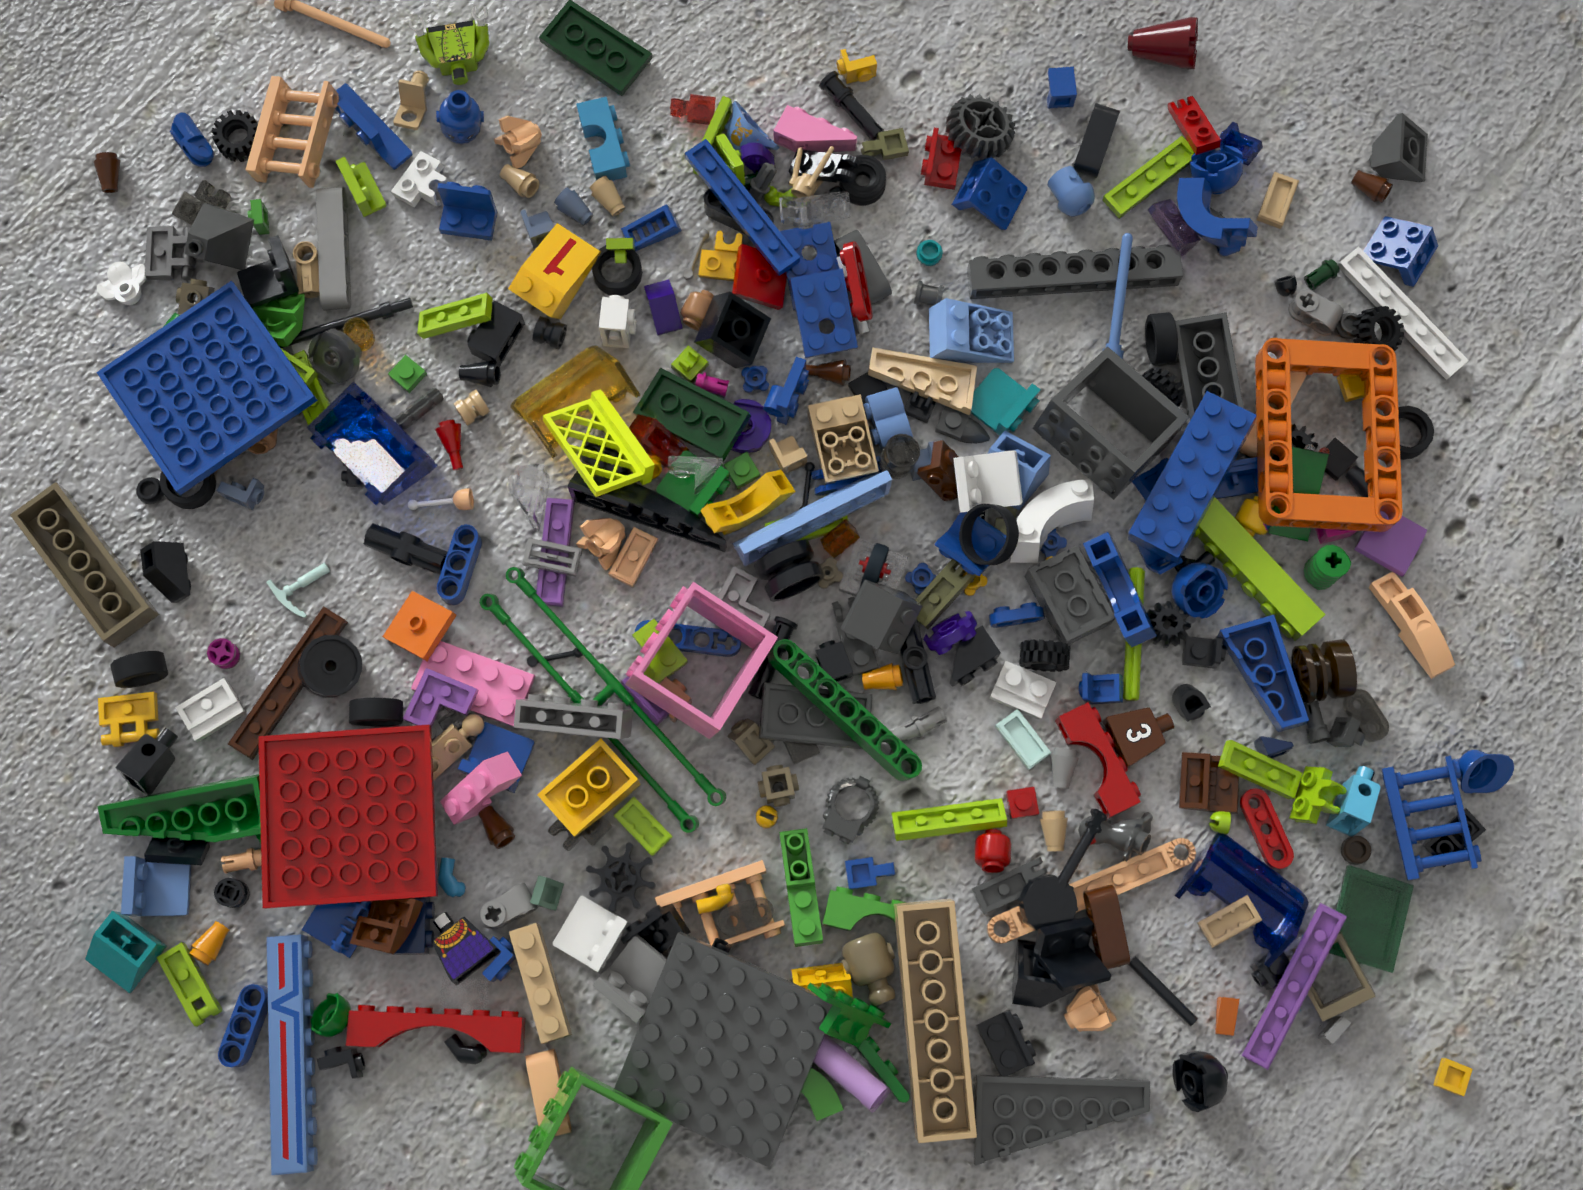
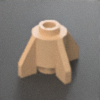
M511 116L498 119L501 130L505 134L494 138L495 144L503 145L508 154H514L510 156L513 167L521 168L525 166L537 146L540 145V138L542 137L540 128L531 121Z
M600 518L586 520L580 526L585 536L576 545L578 548L588 549L594 556L599 557L598 560L603 569L608 570L614 564L621 543L626 537L625 528L617 519Z
M1097 984L1083 987L1072 1002L1066 1006L1067 1012L1064 1014V1017L1071 1029L1076 1028L1079 1032L1103 1031L1111 1027V1023L1117 1020L1100 995Z

